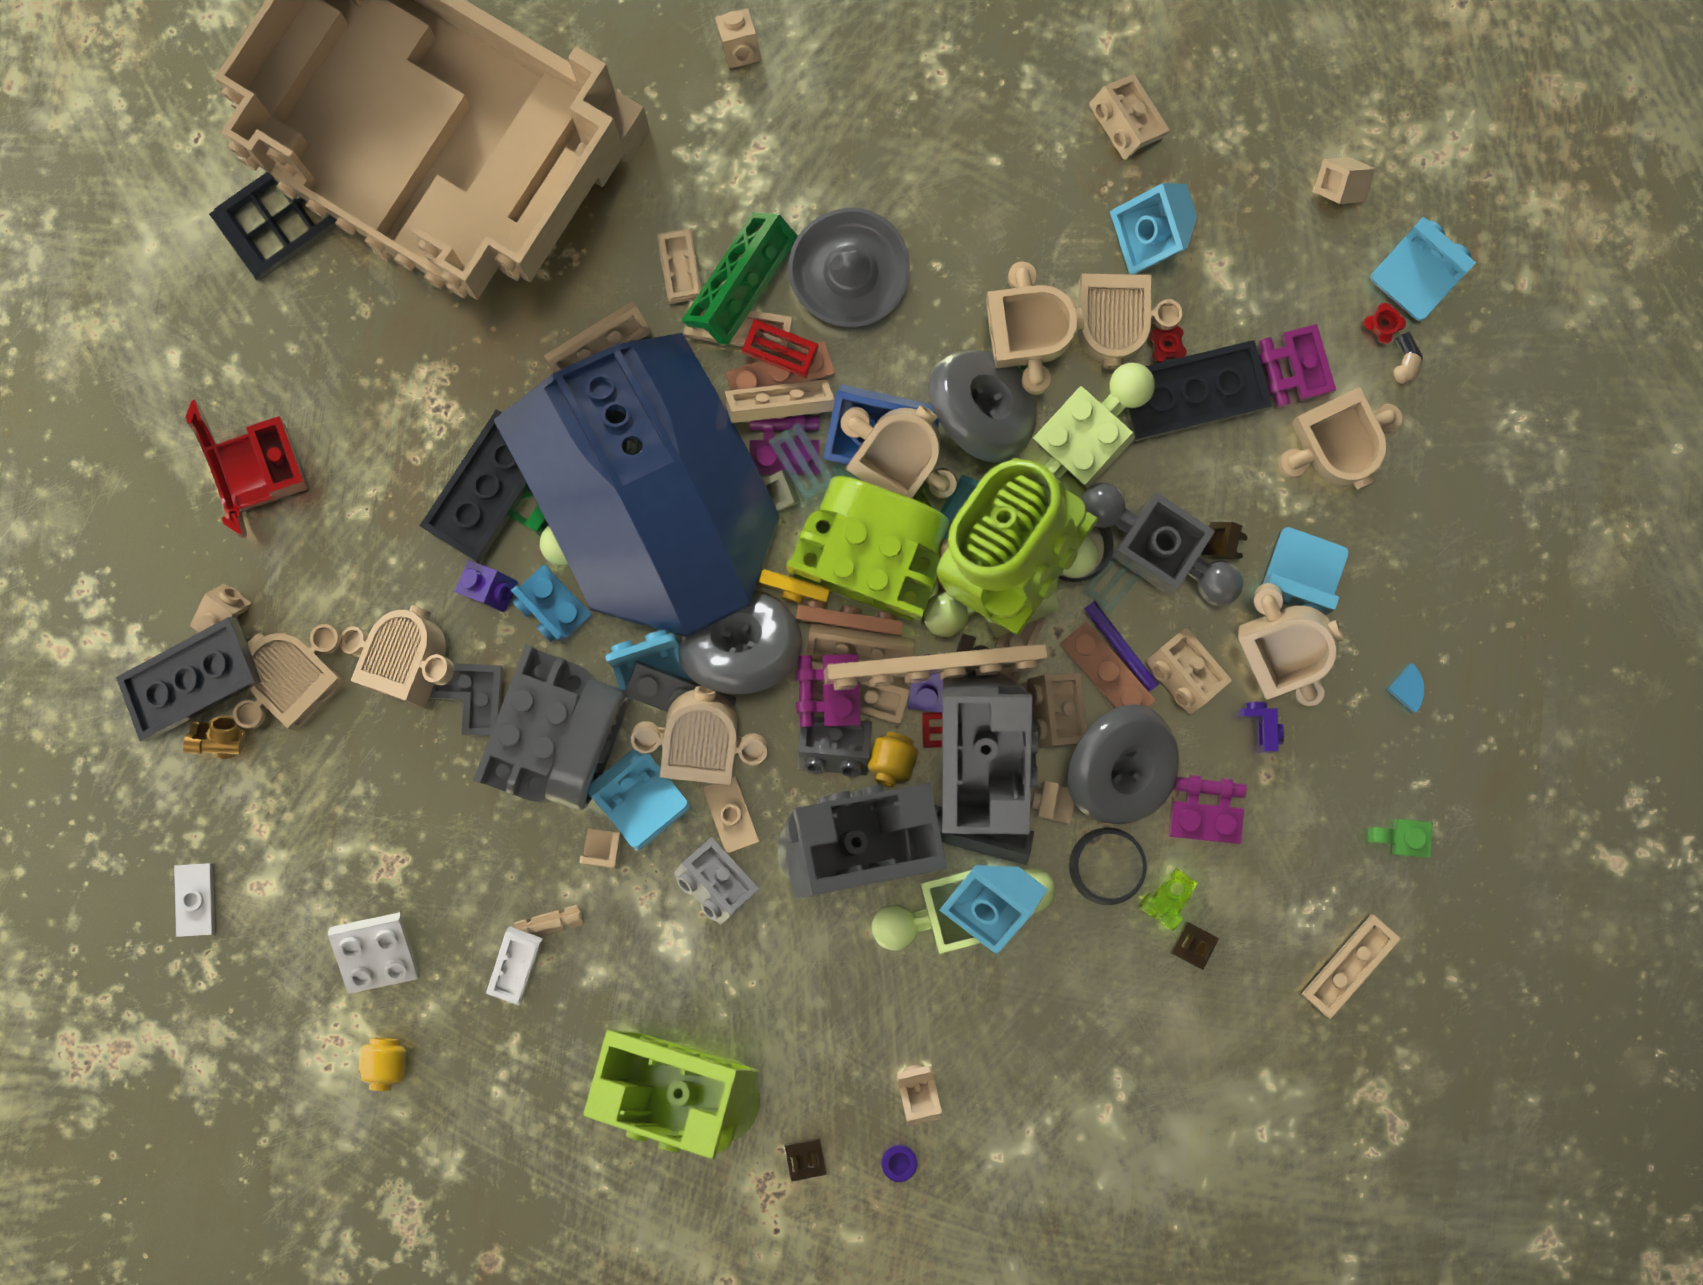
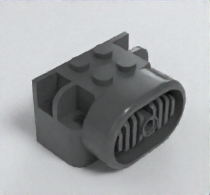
M526 644L473 781L489 785L537 803L553 801L577 811L584 810L592 800L588 794L589 786L603 774L621 728L628 702L627 693L620 688L598 681L592 673L582 666L544 653Z
M975 671L964 675L962 678H943L942 834H1030L1031 788H1037L1038 768L1036 766V754H1038L1037 720L1032 719V694H1028L1025 688L1017 685L1011 678L997 672V675L976 677Z
M930 783L884 791L883 785H877L854 792L844 791L817 798V804L793 808V812L788 816L786 825L781 831L778 840L779 863L784 874L791 882L794 899L947 869Z

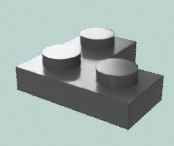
M453 663L454 675L452 679L445 685L439 686L434 684L429 698L463 700L462 735L490 736L501 709L503 666Z

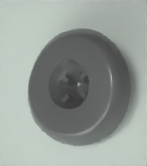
M842 208L817 217L801 231L791 249L788 261V274L793 292L810 313L834 325L858 327L882 319L897 306L904 295L909 281L910 261L906 244L901 234L891 222L870 210Z
M983 350L959 351L941 359L931 372L929 394L933 409L948 435L962 449L978 459L992 463L1012 460L1029 444L1038 419L1036 395L1028 393L1023 388V372L1017 366L995 369L994 357L991 352Z
M755 590L749 607L687 637L680 636L678 648L679 661L685 673L693 681L705 688L728 694L755 693L778 684L794 669L801 652V631L791 611L779 599L768 593Z
M1136 704L1117 707L1096 720L1078 742L1069 765L1068 788L1072 800L1078 809L1094 820L1111 824L1133 823L1156 812L1172 793L1179 771V750L1171 729L1156 711Z

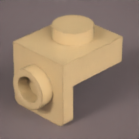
M748 8L740 11H731L715 17L729 68L761 60L757 36Z
M222 584L204 595L190 627L197 632H201L227 617L237 618L239 614L248 610L251 602L244 598L235 588Z
M1044 781L1041 784V788L1034 789L1031 808L1037 809L1035 818L1069 824L1072 819L1074 802L1068 787Z
M911 1065L906 1067L903 1072L896 1074L908 1126L943 1118L931 1066Z

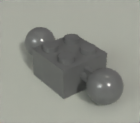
M1094 484L1082 495L1081 500L1085 505L1086 511L1098 518L1095 527L1107 528L1114 525L1125 532L1113 551L1112 558L1167 595L1176 591L1188 574L1198 581L1200 595L1212 605L1225 606L1231 604L1240 596L1243 588V578L1236 566L1226 561H1215L1209 564L1199 557L1215 531L1159 493L1155 492L1150 496L1137 515L1125 508V499L1122 492L1112 484Z

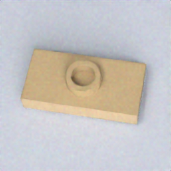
M691 229L657 234L669 304L695 300L701 291V283Z
M736 775L732 776L731 785L712 783L702 787L727 854L760 842Z

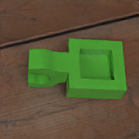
M1394 819L1393 829L1368 828L1367 842L1392 844L1391 855L1431 858L1433 822Z

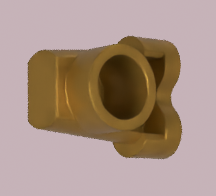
M219 716L213 718L210 723L192 721L189 734H186L184 738L183 751L184 753L199 755L202 753H214L220 759L232 758L235 754H240L244 747L245 730H239V725L231 716Z

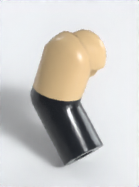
M1408 331L1394 339L1403 355L1402 365L1396 367L1393 371L1396 380L1401 384H1405L1409 380L1414 381L1419 376L1423 362V355L1411 332Z

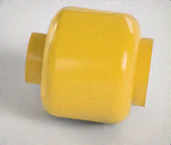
M887 732L886 736L876 738L867 767L876 775L875 781L888 787H895L896 782L902 783L910 780L918 757V750L912 745L913 740L895 732Z
M370 1038V1043L363 1045L360 1049L358 1078L363 1082L370 1083L369 1090L391 1091L392 1084H398L404 1080L407 1059L406 1048L399 1045V1039Z

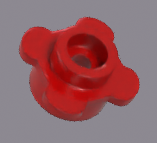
M1385 302L1379 304L1377 312L1373 316H1367L1364 320L1365 329L1372 330L1378 336V341L1382 344L1390 343L1392 336L1397 331L1403 330L1406 326L1405 318L1396 309L1392 308L1389 303ZM1383 320L1388 322L1387 326L1382 325Z
M1176 326L1171 330L1163 331L1159 328L1152 330L1149 338L1153 342L1154 352L1152 356L1155 361L1160 363L1165 360L1186 356L1187 349L1182 343L1184 331L1181 327ZM1166 341L1171 342L1170 347L1165 346Z

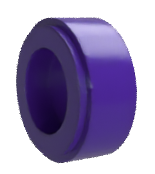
M892 1145L882 1156V1170L892 1181H907L913 1177L917 1170V1157L914 1151L906 1145Z

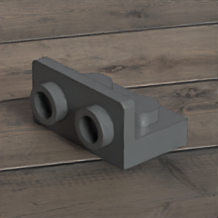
M814 716V727H801L797 768L814 774L834 772L848 777L867 775L872 721L860 720V726L825 727L824 717Z

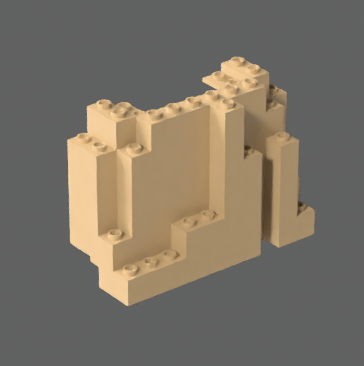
M266 0L214 77L223 88L221 94L233 102L231 106L235 111L221 133L229 141L227 148L238 155L237 159L254 171L260 167L269 172L278 182L276 188L293 200L297 195L307 201L305 206L323 218L326 213L337 219L335 224L348 234L354 235L355 231L365 236L364 242L373 248L372 252L384 261L390 263L394 259V261L409 271L416 267L425 273L423 278L433 286L442 289L445 285L449 290L462 298H465L468 294L477 300L497 269L516 281L522 277L531 282L594 183L603 188L620 160L629 164L648 135L650 127L644 107L614 89L607 65L577 46L574 47L568 56V62L467 0Z

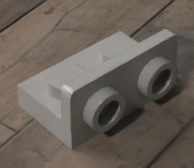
M712 837L685 859L674 872L680 888L687 894H692L701 904L704 914L711 920H716L720 925L727 921L734 912L759 890L758 886Z

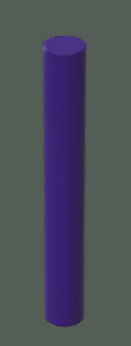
M1096 601L1085 607V612L1146 690L1150 692L1158 686V682Z

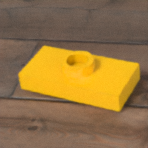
M765 569L764 571L762 570L759 578L760 587L782 593L781 598L786 601L801 604L802 599L828 604L830 590L827 587Z

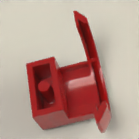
M191 400L185 418L202 448L218 489L225 516L221 517L222 522L226 528L241 538H246L247 531L242 515L243 511L308 489L287 428L281 417L277 416L247 426L248 434L217 444L200 406L195 400Z

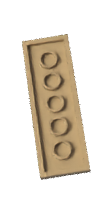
M1046 644L827 665L824 669L825 685L833 684L834 690L854 689L858 685L857 682L869 681L870 687L891 685V682H894V678L905 677V683L908 684L926 682V679H930V675L940 674V678L943 680V678H962L963 675H966V671L975 670L976 677L997 675V672H1002V668L1011 667L1012 673L1030 672L1038 668V663L1047 659Z

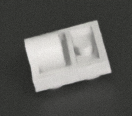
M400 912L329 927L328 937L348 994L418 979L419 969Z

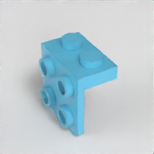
M1422 217L1371 274V281L1415 320L1422 321L1476 262L1471 258V253L1467 248L1458 243L1454 244L1445 236L1444 229L1438 223L1432 220L1428 221L1425 217Z
M1286 527L1279 535L1263 584L1272 583L1277 585L1283 593V604L1289 605L1291 602L1300 606L1315 608L1324 615H1328L1335 611L1340 597L1336 596L1335 592L1349 552L1344 546Z
M666 630L650 633L645 636V642L632 645L631 641L616 644L611 647L612 652L605 655L607 663L613 667L619 688L624 691L637 660L691 680L679 661V640L674 633L667 634Z
M635 749L628 752L622 759L592 782L589 786L588 794L608 815L634 850H640L687 812L690 804L670 779L660 778L661 767L649 753H640Z

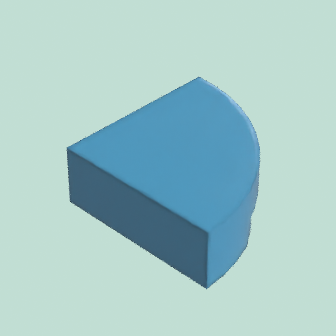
M1410 663L1388 687L1387 691L1412 713H1416L1422 704L1424 682L1419 670L1413 663Z

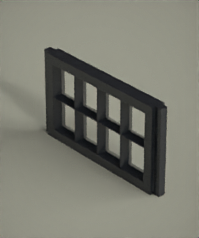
M269 172L261 175L209 213L257 281L272 273L337 227L335 224L337 219L330 215L314 224L301 206L306 200L301 197L293 200L285 194L283 195L290 204L271 216L258 198L259 194L272 185H278V182ZM251 201L265 221L249 233H246L233 213ZM294 209L308 230L290 242L276 221ZM267 227H270L284 247L265 259L251 239Z

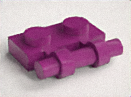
M1317 324L1284 332L1281 335L1284 347L1275 349L1272 337L1258 341L1262 352L1259 355L1262 366H1266L1270 380L1267 386L1270 395L1275 397L1277 408L1291 404L1287 391L1297 389L1300 402L1336 391ZM1288 359L1293 376L1284 379L1279 361Z
M804 414L787 416L781 419L771 418L749 422L750 430H763V440H749V453L761 477H769L781 470H788L790 477H819V440H806V430H819V416H806ZM774 430H795V440H774Z
M858 654L823 655V669H812V655L799 656L798 670H795V681L799 682V702H796V713H799L800 727H814V713H824L825 727L860 726L859 682H857L858 685L854 689L834 690L833 684L825 685L824 669L827 665L858 662ZM813 681H823L824 701H813Z
M1189 775V778L1177 777L1174 791L1187 792L1186 802L1172 801L1168 837L1241 844L1244 808L1230 807L1231 797L1245 798L1247 785L1233 783V779L1228 778L1213 781L1201 779L1199 775ZM1200 793L1218 795V805L1198 804Z

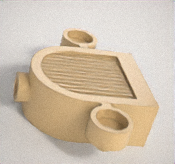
M1020 261L1013 264L1008 273V284L1012 289L987 292L988 321L995 369L1028 365L1022 376V385L1028 393L1038 395L1047 390L1051 381L1050 372L1042 363L1058 358L1068 349L1075 331L1084 329V317L1082 308L1075 309L1070 298L1061 290L1047 285L1034 286L1037 276L1035 268L1028 262Z
M1081 273L1078 282V308L1075 302L1070 299L1075 309L1082 308L1084 329L1078 330V338L1082 348L1090 357L1103 363V368L1116 370L1124 362L1132 359L1139 353L1149 335L1151 324H1156L1163 330H1171L1179 324L1183 314L1179 303L1171 299L1163 300L1157 304L1155 309H1151V275Z
M1361 387L1349 391L1294 419L1291 425L1304 450L1290 449L1286 451L1279 460V470L1285 477L1294 479L1303 475L1308 469L1309 463H1311L1317 474L1325 481L1339 486L1354 485L1358 491L1376 482L1372 473L1379 468L1385 457L1386 438L1384 434L1392 433L1401 425L1402 413L1393 404L1381 405L1373 413Z
M920 405L917 410L913 408L894 409L883 415L874 427L870 426V417L862 408L853 407L844 413L841 419L843 432L850 437H861L864 439V442L846 467V470L862 481L911 499L924 481L928 483L930 492L939 498L951 496L957 486V477L952 470L943 467L936 470L933 469L940 453L941 437L934 423L938 418L937 415L925 406Z
M1272 583L1262 584L1254 593V605L1260 613L1266 616L1239 626L1238 639L1266 700L1296 690V698L1301 704L1305 706L1317 705L1324 698V684L1321 678L1334 665L1336 643L1344 640L1340 625L1337 620L1330 622L1322 612L1312 607L1299 605L1280 610L1283 605L1281 589Z
M411 605L409 611L395 610L382 616L374 624L370 633L355 626L345 629L341 634V650L351 656L360 657L351 681L373 691L425 708L434 684L439 686L445 685L454 675V665L450 659L445 657L446 642L443 632L435 623L429 621L431 612Z
M320 624L310 633L311 645L299 638L284 633H274L263 636L261 633L255 635L247 645L261 683L249 688L251 693L257 698L256 701L243 700L235 706L233 718L237 725L247 729H255L263 723L265 712L269 710L287 729L295 731L299 729L346 682L322 657L324 653H332L340 646L341 635L339 631L328 624Z
M697 686L695 690L681 694L672 702L667 712L665 728L657 727L652 722L644 721L635 725L632 730L631 744L636 751L651 753L659 745L663 746L660 778L731 785L734 755L736 753L739 754L740 759L744 763L749 765L760 764L767 756V742L765 738L757 733H749L745 736L736 735L737 715L730 701L716 691L703 686Z

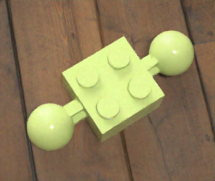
M1126 363L1118 367L1110 379L1111 394L1102 403L1080 386L1033 437L1037 445L1052 457L1044 467L1050 470L1058 481L1068 472L1088 489L1135 439L1134 433L1117 417L1126 407H1140L1151 399L1155 389V380L1150 370L1139 363Z
M1089 536L1086 537L1077 550L1078 555L1074 564L1068 570L1064 569L1063 575L1071 578H1080L1088 575L1095 568L1098 561V549L1095 542ZM941 592L929 599L923 616L927 628L932 633L941 637H952L959 634L965 628L969 615L976 613V611L952 598L947 592ZM1054 593L1048 599L1044 598L1028 623L1061 609ZM986 618L996 638L1010 632Z
M1039 868L1024 869L1026 873L1048 889L1033 914L1043 912L1051 906L1055 899V883L1046 871ZM971 870L920 883L926 906L924 909L911 912L901 905H888L879 910L872 922V933L876 942L887 950L898 951L908 947L914 941L918 932L932 929L939 954L981 943L939 911Z

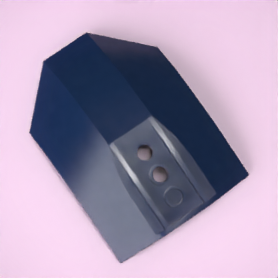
M683 333L620 343L551 374L494 419L498 431L547 521L591 611L687 637L750 606L780 517L746 445L734 423H731L724 404ZM620 411L626 415V418L621 423L614 424L607 420V417L612 412ZM631 439L639 440L643 444V448L636 455H628L622 450L623 444Z

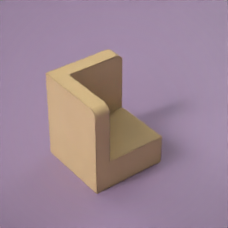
M1351 157L1323 159L1314 192L1338 204L1364 202L1369 192L1375 168Z
M588 828L584 856H580L579 863L619 868L624 836L620 832Z

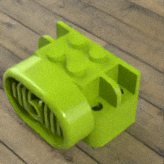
M1017 457L992 468L981 479L955 516L948 535L949 547L939 561L936 571L937 576L949 596L1019 636L1044 598L1048 599L1054 593L1058 583L1057 579L1064 569L1068 570L1074 564L1078 555L1077 550L1097 523L1098 518L1088 513L1083 501L1078 496L1065 490L1063 483L1058 481L1046 467L1034 461L1022 460Z
M835 476L829 482L819 510L809 515L803 530L800 532L799 541L792 559H789L786 565L789 577L827 587L830 593L881 612L896 614L897 618L920 626L927 603L938 579L936 573L940 561L938 554L949 528V520L938 510L914 499L859 479Z
M607 1030L583 1116L627 1130L626 1137L642 1142H647L648 1139L659 1141L658 1147L666 1151L679 1153L681 1149L715 1159L717 1153L726 1151L733 1141L748 1132L756 1120L760 1106V1093L756 1082L759 1070L724 1055L688 1045L676 1044L647 1034L633 1031Z

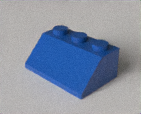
M841 384L836 393L823 459L848 464L864 442V439L861 437L854 438L846 435L841 428V419L850 408L859 407L864 409L870 417V426L874 427L883 415L894 409L913 408L917 410L920 405H923L935 413L933 406L929 403ZM937 418L934 423L939 428L940 421Z

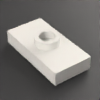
M213 863L174 865L176 937L215 935Z
M509 926L506 930L486 994L519 1006L523 1001L543 938Z

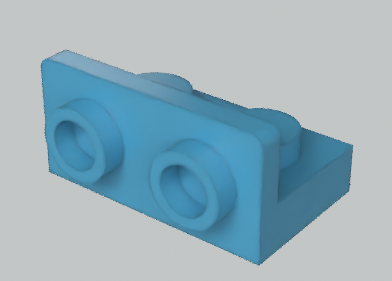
M545 564L519 588L515 586L511 590L517 597L513 601L514 605L526 617L532 613L541 622L536 628L550 642L556 638L560 643L564 644L593 617L592 613Z

